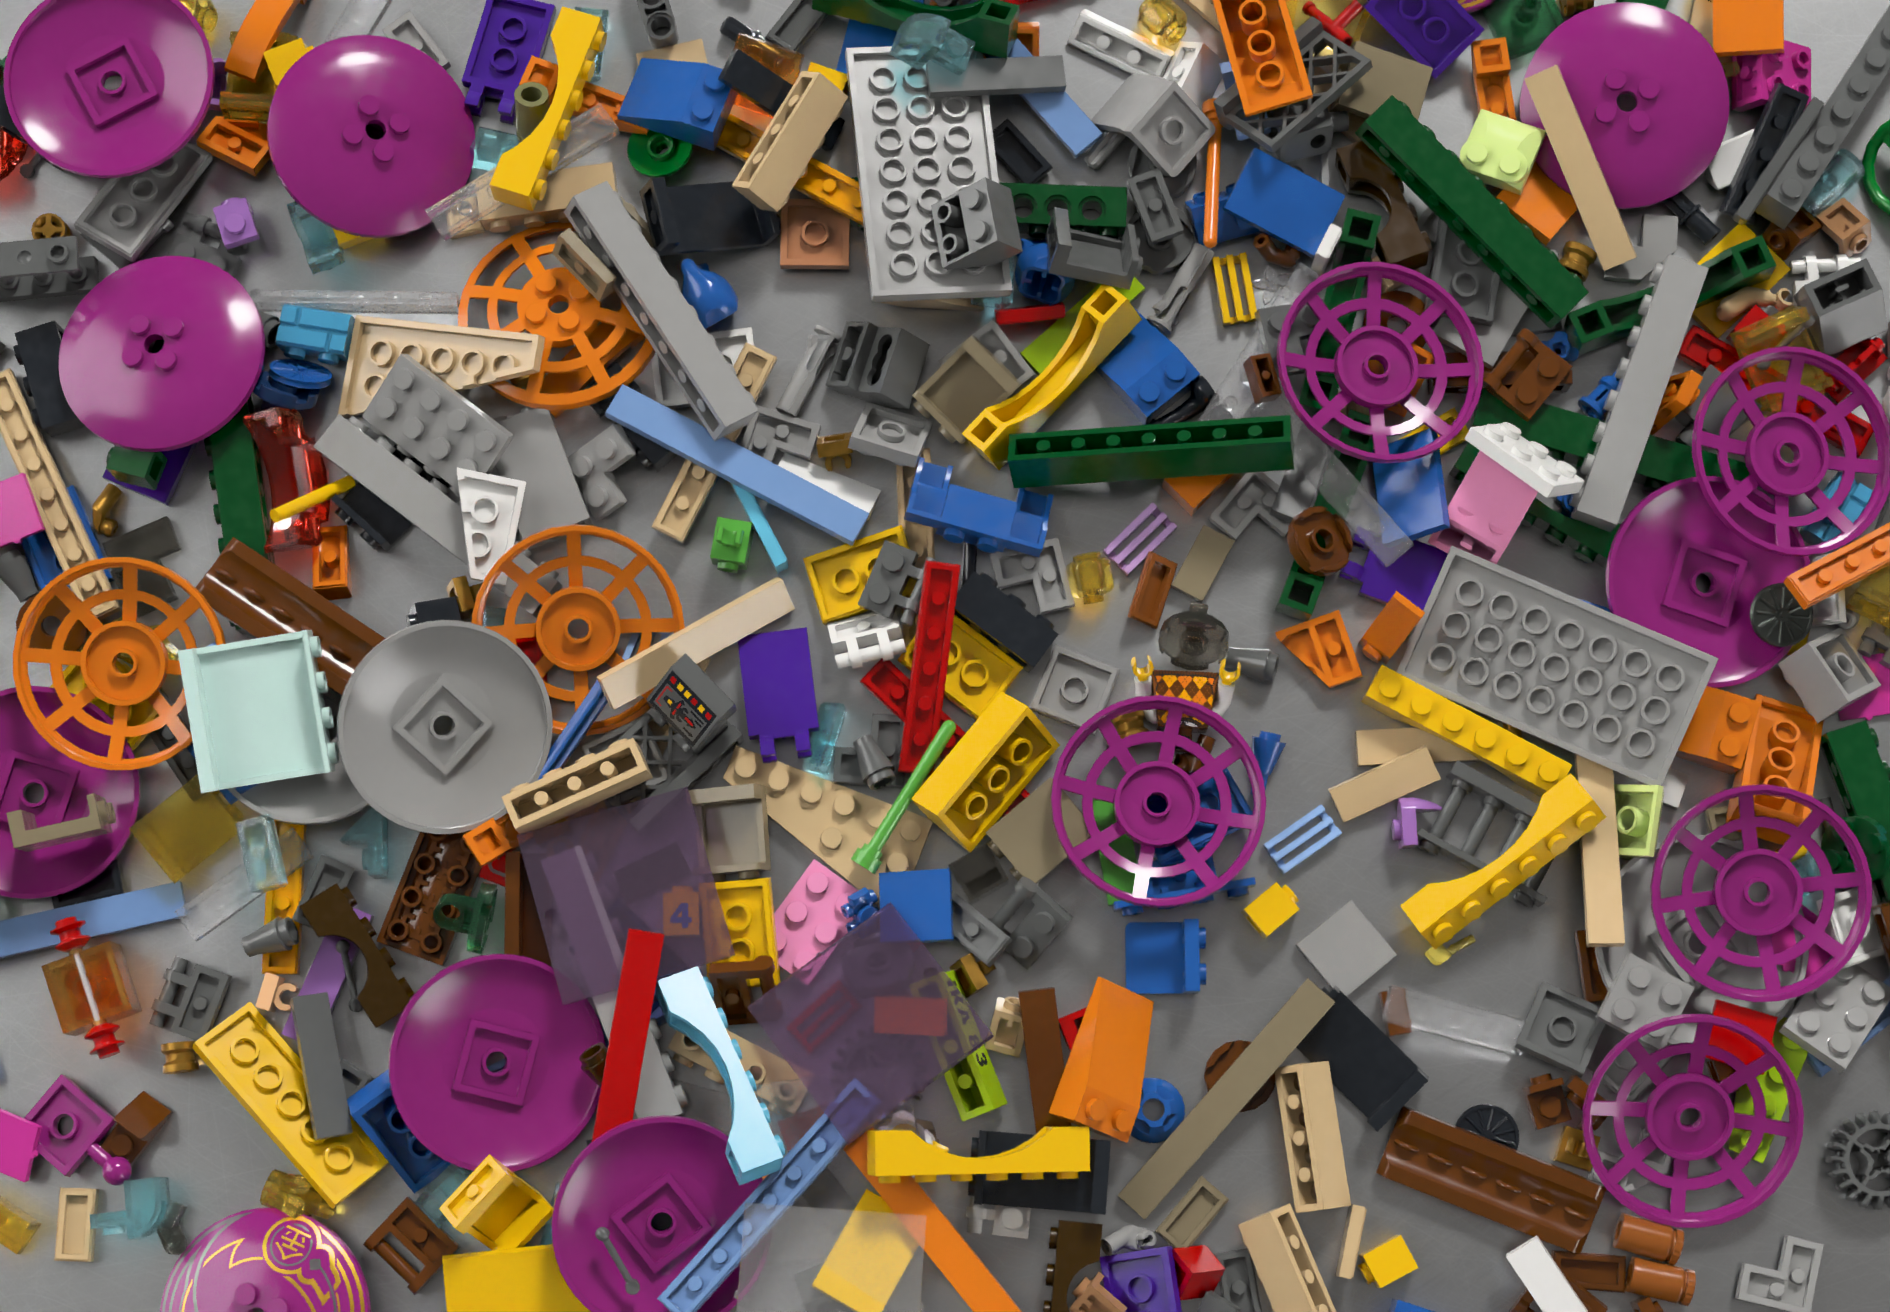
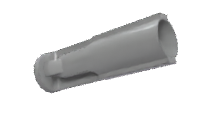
M1198 243L1192 246L1190 254L1179 268L1162 300L1152 307L1155 310V315L1148 316L1147 320L1161 333L1170 335L1173 331L1171 325H1177L1181 309L1215 254L1210 248Z
M815 326L814 331L818 336L810 334L807 338V350L776 406L778 412L797 417L826 360L836 352L834 346L829 345L831 342H840L841 337L826 327Z

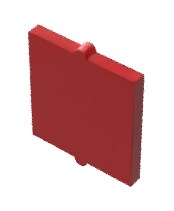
M1715 1000L1711 1015L1728 1018L1749 1027L1774 1047L1772 1039L1778 1017L1722 1000ZM1713 1025L1709 1045H1714L1730 1052L1745 1065L1765 1054L1757 1045L1744 1036L1724 1027ZM1706 1055L1705 1057L1706 1059L1728 1065L1724 1061L1719 1060L1715 1057Z

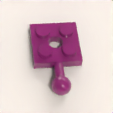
M61 1074L24 1117L42 1126L36 1150L64 1176L70 1177L86 1157L89 1156L103 1168L102 1174L107 1183L114 1186L126 1183L132 1174V1167L129 1161L119 1156L112 1157L98 1145L116 1123L113 1120L114 1117L70 1078ZM69 1115L73 1119V1129L69 1134L62 1136L58 1131V1122L62 1117Z

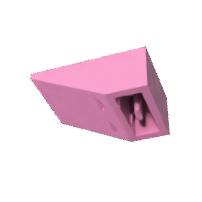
M1479 451L1448 505L1450 528L1433 533L1428 543L1447 554L1451 546H1454L1497 564L1538 491L1482 451Z

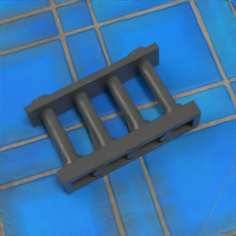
M77 236L0 243V302L88 294L99 283L98 259L95 256L79 257Z
M1457 760L1451 766L1446 778L1453 781L1451 786L1454 788L1430 832L1422 828L1417 831L1418 842H1420L1418 847L1433 856H1437L1440 853L1476 872L1487 866L1486 863L1476 859L1474 855L1497 812H1502L1505 809L1516 815L1514 818L1516 824L1497 857L1498 859L1515 844L1527 829L1539 804ZM1471 792H1474L1484 798L1483 803L1485 806L1460 850L1445 842L1442 838L1465 795H1470ZM1554 858L1540 868L1535 875L1529 877L1524 884L1521 883L1511 891L1514 894L1513 900L1528 908H1532L1533 905L1540 907L1545 904L1548 897L1538 893L1537 890Z

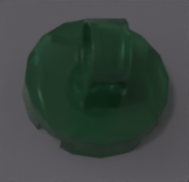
M482 882L477 898L448 893L440 897L433 911V918L436 924L446 930L468 934V952L482 955L489 937L486 934L490 922L493 921L496 907L497 885ZM445 905H453L459 910L460 916L448 918L443 914L441 908Z

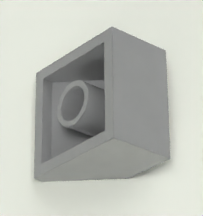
M1841 627L1808 642L1778 663L1783 672L1784 679L1795 689L1803 701L1805 710L1814 717L1817 723L1838 713L1881 686Z

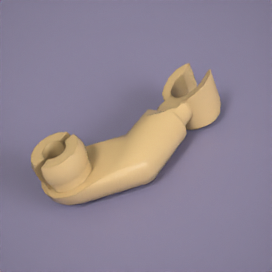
M1747 286L1722 299L1716 309V316L1721 321L1728 322L1752 306H1755V304L1761 307L1774 306L1777 310L1787 313L1794 303L1784 301L1790 294L1787 288H1781L1776 294H1772L1770 290Z

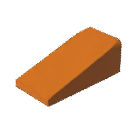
M347 525L312 528V589L327 600L352 597Z

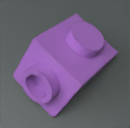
M237 197L224 200L220 206L213 208L220 234L227 250L260 239L253 218L254 212L246 197L242 199Z

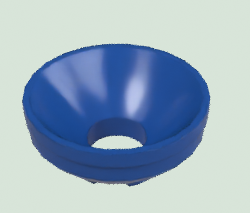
M1159 1078L1143 1079L1140 1109L1130 1134L1133 1138L1145 1143L1163 1142L1184 1120L1185 1105L1183 1098L1171 1083ZM1149 1099H1157L1164 1106V1114L1157 1121L1147 1119L1142 1112L1144 1103Z

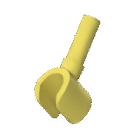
M1471 934L1451 944L1448 948L1443 944L1436 950L1430 947L1424 954L1433 965L1439 966L1457 951L1475 943L1476 940Z

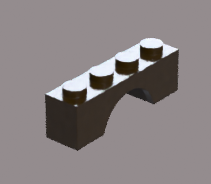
M1362 140L1336 149L1335 167L1348 194H1363L1372 197L1385 208L1388 214L1389 222L1376 237L1375 252L1380 261L1401 265L1412 270L1426 266L1432 245L1426 231L1421 232L1416 223L1418 222V215L1412 202L1407 203L1403 196L1404 185L1402 180L1396 174L1393 175L1392 170Z
M336 883L300 905L299 908L318 938L324 936L342 937L353 942L363 953L367 964V978L363 989L357 996V1000L374 1027L377 1028L403 1012L410 998L415 993L404 977L398 980L394 975L391 967L395 966L396 963L386 947L379 950L375 945L372 937L377 935L366 916L362 919L358 918L352 908L358 903L348 887L340 889Z
M1058 1220V1227L1050 1228L1049 1249L1056 1250L1054 1264L1047 1263L1045 1285L1052 1286L1051 1301L1044 1300L1043 1312H1069L1067 1292L1073 1277L1085 1266L1100 1260L1103 1224Z

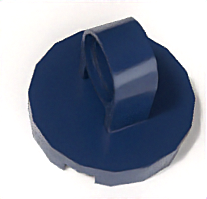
M263 365L260 377L253 390V393L263 400L259 412L261 425L270 432L283 431L293 419L295 410L311 409L316 405L320 388L306 389L280 383L273 379L268 371H264ZM271 407L280 408L285 414V421L281 423L273 422L268 417V409Z

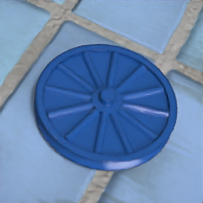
M278 359L269 364V375L276 381L289 386L319 389L331 384L332 373L327 368L313 362L298 359Z

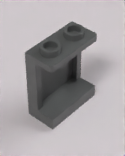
M1054 207L1045 234L1049 273L1130 290L1133 278L1140 276L1143 265V257H1140L1138 253L1140 239L1136 238L1135 226L1127 224L1121 239L1070 229L1068 210Z

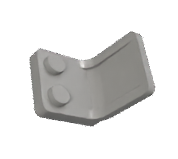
M1138 73L1130 75L1091 120L1100 130L1122 133L1128 136L1154 165L1160 168V171L1165 176L1170 177L1178 176L1215 133L1214 124L1175 81H1169L1159 76Z

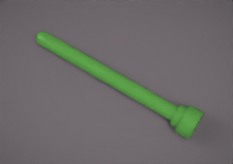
M946 720L942 724L869 844L864 843L861 849L858 847L851 860L870 872L876 873L882 863L880 858L883 854L880 851L910 805L911 798L919 790L955 732L956 724L954 721Z

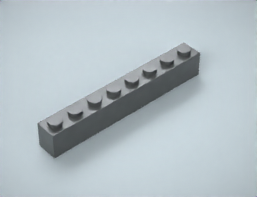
M1890 4L1826 100L1824 108L1755 209L1756 213L1782 229H1785L1796 215L1890 70Z

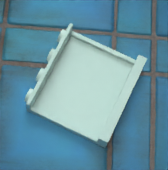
M302 630L300 632L178 651L201 793L336 771L335 764L339 763V751L337 743H331L329 728L334 727L331 708L325 707L323 693L328 692L327 679L324 671L319 672L317 661L318 657H322V648L319 636H313L312 630Z

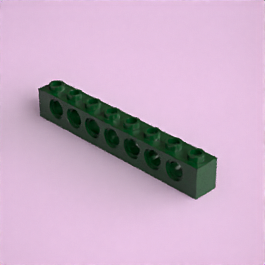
M852 177V179L859 182L858 177ZM999 182V184L1011 189L1015 209L1025 206L1032 211L1027 217L1016 215L1019 233L1029 234L1032 238L1044 239L1051 219L1048 212L1052 208L1057 207L1068 210L1070 229L1116 239L1123 237L1126 228L1127 187ZM1087 209H1095L1101 216L1095 220H1089L1082 213ZM850 219L851 227H857V230L864 232V227L861 224Z

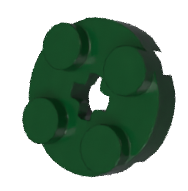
M1854 815L1842 817L1857 837L1867 858L1872 883L1882 879L1890 869V845L1888 846L1887 838L1884 835L1887 834L1886 830L1878 821L1869 816ZM1829 825L1822 837L1821 849L1828 859L1832 873L1855 872L1853 860L1845 843L1835 829Z

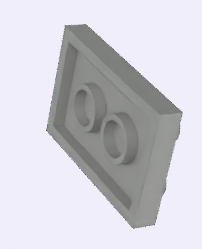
M1831 956V957L1829 958V960L1826 961V963H1825L1823 966H1825V965L1831 960V958H1832L1833 956ZM1857 964L1841 969L1834 977L1820 987L1803 994L1779 1032L1841 1074L1847 1068L1890 1001V987Z

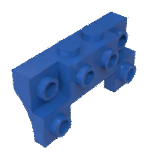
M919 458L904 520L936 528L935 534L943 536L945 540L952 543L966 542L977 545V548L984 552H1003L1007 548L1035 557L1040 556L1047 534L1053 494L1045 496L1027 491L1025 488H1019L1016 501L1014 502L954 484L949 485L953 466L948 465L946 468L924 462L925 458Z

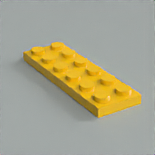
M248 1002L194 1042L193 1050L332 1209L389 1164L388 1160L351 1116L352 1134L314 1140L300 1058L251 1002Z

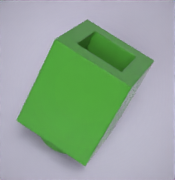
M717 517L710 559L713 565H718V570L728 573H738V569L747 570L754 534L752 522Z

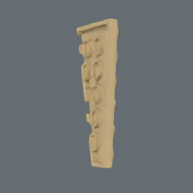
M356 315L338 414L344 418L363 415L400 354H408L455 391L459 392L538 373L541 366L545 337L538 334Z
M735 746L723 777L731 786L753 783L764 785L766 788L767 815L858 890L864 887L868 890H873L878 898L875 904L879 907V873L915 871L933 825L929 818L906 810L880 851L883 854L880 858L882 863L874 874L851 860L858 847L861 849L864 843L869 844L892 804L779 761L763 763L760 754L739 746Z

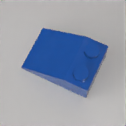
M642 58L617 117L619 120L715 151L738 93L718 80L723 70L721 68L699 62Z
M1136 310L1142 320L1095 370L1142 425H1148L1152 419H1156L1191 390V384L1200 377V373L1178 347Z
M389 1069L347 1099L352 1117L414 1194L454 1165L432 1153L410 1132L394 1102L389 1082Z

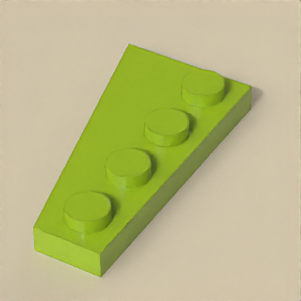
M1783 1016L1775 1026L1772 1043L1774 1048L1784 1058L1797 1082L1809 1052L1779 1032L1787 1020V1017ZM1774 1066L1765 1071L1764 1075H1758L1755 1078L1759 1082L1765 1098L1766 1118L1781 1120L1787 1107L1788 1099L1781 1076ZM1745 1083L1736 1092L1734 1113L1754 1115L1753 1099ZM1733 1128L1728 1150L1739 1154L1746 1146L1752 1130ZM1764 1133L1763 1139L1751 1160L1761 1164L1764 1163L1774 1139V1134Z

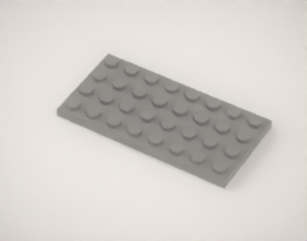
M951 44L846 48L845 60L872 302L1011 296L1012 284L1008 259L989 266L950 270L942 268L931 205L985 177L999 183L988 95L929 98L927 61L984 59L982 52L958 48Z
M1451 546L1423 611L1425 614L1418 622L1396 672L1441 696L1647 785L1662 786L1719 658Z

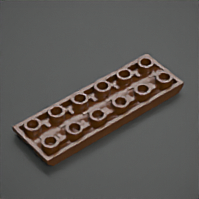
M234 537L195 587L205 597L214 611L256 639L300 632L302 630H312L313 636H319L322 648V657L317 658L319 672H325L328 687L340 696L343 695L348 680L357 665L377 644L386 639Z
M469 831L454 834L419 832L376 940L377 942L444 966L480 877L478 875L482 868L462 838Z
M1403 1106L1399 1112L1376 1173L1385 1178L1535 1237L1537 1235L1540 1240L1578 1254L1583 1249L1607 1190L1603 1184L1407 1106Z

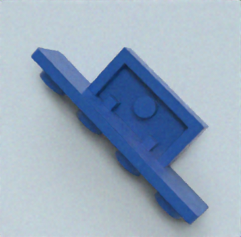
M1212 855L1205 862L1216 875ZM1182 858L1165 867L1177 865L1185 862L1186 860ZM1157 860L1153 861L1152 867H1160ZM1193 870L1174 877H1150L1146 897H1177L1195 892L1205 887V885ZM1255 877L1230 881L1219 891L1200 901L1193 902V904L1214 901V894L1226 892L1228 898L1248 895V888H1253L1256 885ZM1122 900L1113 903L1114 912L1122 911L1123 917L1144 913L1143 907H1146ZM1163 907L1158 908V910H1167L1176 907Z

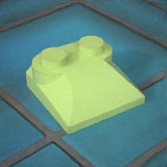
M1481 109L1467 142L1464 143L1460 150L1459 159L1461 164L1471 174L1478 176L1483 183L1521 195L1546 131Z
M1614 784L1619 858L1630 860L1633 857H1654L1664 798V786Z

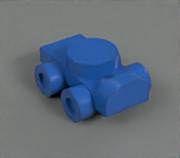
M864 887L848 896L849 903L842 905L841 911L847 919L853 916L854 920L846 924L849 934L851 936L858 934L859 939L865 940L879 932L880 910L877 907H873V904L878 901L875 892Z

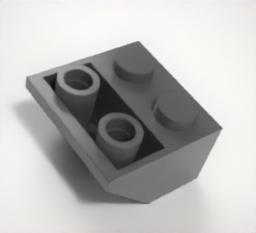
M985 177L931 205L943 269L950 270L996 265L1023 251L1010 188Z
M1867 258L1804 285L1793 296L1803 318L1808 314H1812L1816 318V321L1809 327V330L1820 352L1829 356L1888 330L1883 291Z

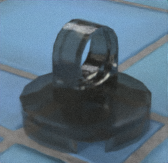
M1190 602L1189 611L1174 614L1164 621L1159 632V651L1161 654L1165 652V654L1171 657L1170 663L1186 670H1206L1210 663L1218 660V664H1220L1225 659L1229 650V632L1221 621L1207 614L1208 604Z

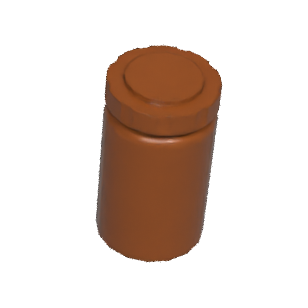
M1626 1213L1620 1215L1613 1237L1614 1248L1657 1261H1665L1666 1264L1673 1266L1680 1258L1684 1245L1683 1230L1676 1228L1673 1230L1672 1227Z
M1634 1256L1629 1261L1625 1276L1626 1292L1672 1303L1678 1302L1684 1306L1690 1304L1696 1286L1694 1270L1685 1269L1684 1271L1681 1267Z

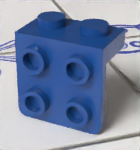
M1184 919L1183 922L1128 923L1125 927L1126 989L1137 994H1198L1200 985H1206V963H1200L1199 949H1206L1205 927H1199V919Z

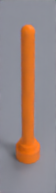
M1217 98L1208 99L1202 104V112L1215 126V133L1207 141L1203 243L1207 248L1216 246L1218 232L1221 135L1223 126L1219 122L1213 103Z

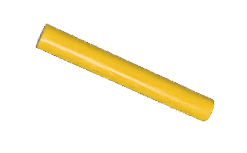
M345 476L272 509L270 517L275 523L283 521L333 498L335 494L340 495L355 486V481L351 476Z

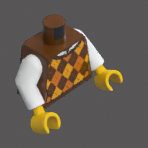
M1147 655L1148 664L1144 668H1138L1135 657L1131 659L1132 670L1136 675L1134 677L1135 697L1153 695L1179 697L1198 703L1219 714L1221 717H1223L1231 705L1235 681L1241 673L1240 662H1238L1237 669L1234 672H1227L1224 669L1226 659L1221 661L1219 673L1153 670L1154 666L1149 655ZM1143 710L1147 721L1156 725V731L1164 732L1168 710ZM1182 714L1178 735L1192 740V733H1206L1209 725L1192 716ZM1175 746V751H1174V752H1187V751L1184 750V749H1182V748H1180V747H1176V746Z

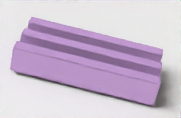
M1152 502L1103 550V553L1128 577L1146 559L1149 551L1153 552L1177 529V525L1173 521L1171 522L1167 518L1168 516L1161 512ZM1153 515L1156 519L1120 554L1116 555L1114 551ZM1162 524L1165 529L1126 565L1123 560Z

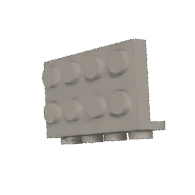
M400 354L362 415L371 424L370 428L372 431L382 437H389L397 443L396 447L402 454L418 459L424 464L423 468L433 477L444 479L451 485L450 489L458 496L459 488L456 467L490 474L515 436L408 354Z

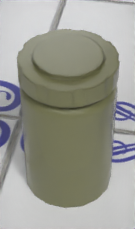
M527 82L515 89L516 137L519 143L535 130L549 109L548 90L540 83Z

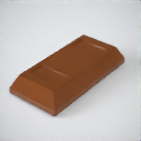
M1148 552L1128 611L1129 618L1157 629L1177 569V563L1154 552Z

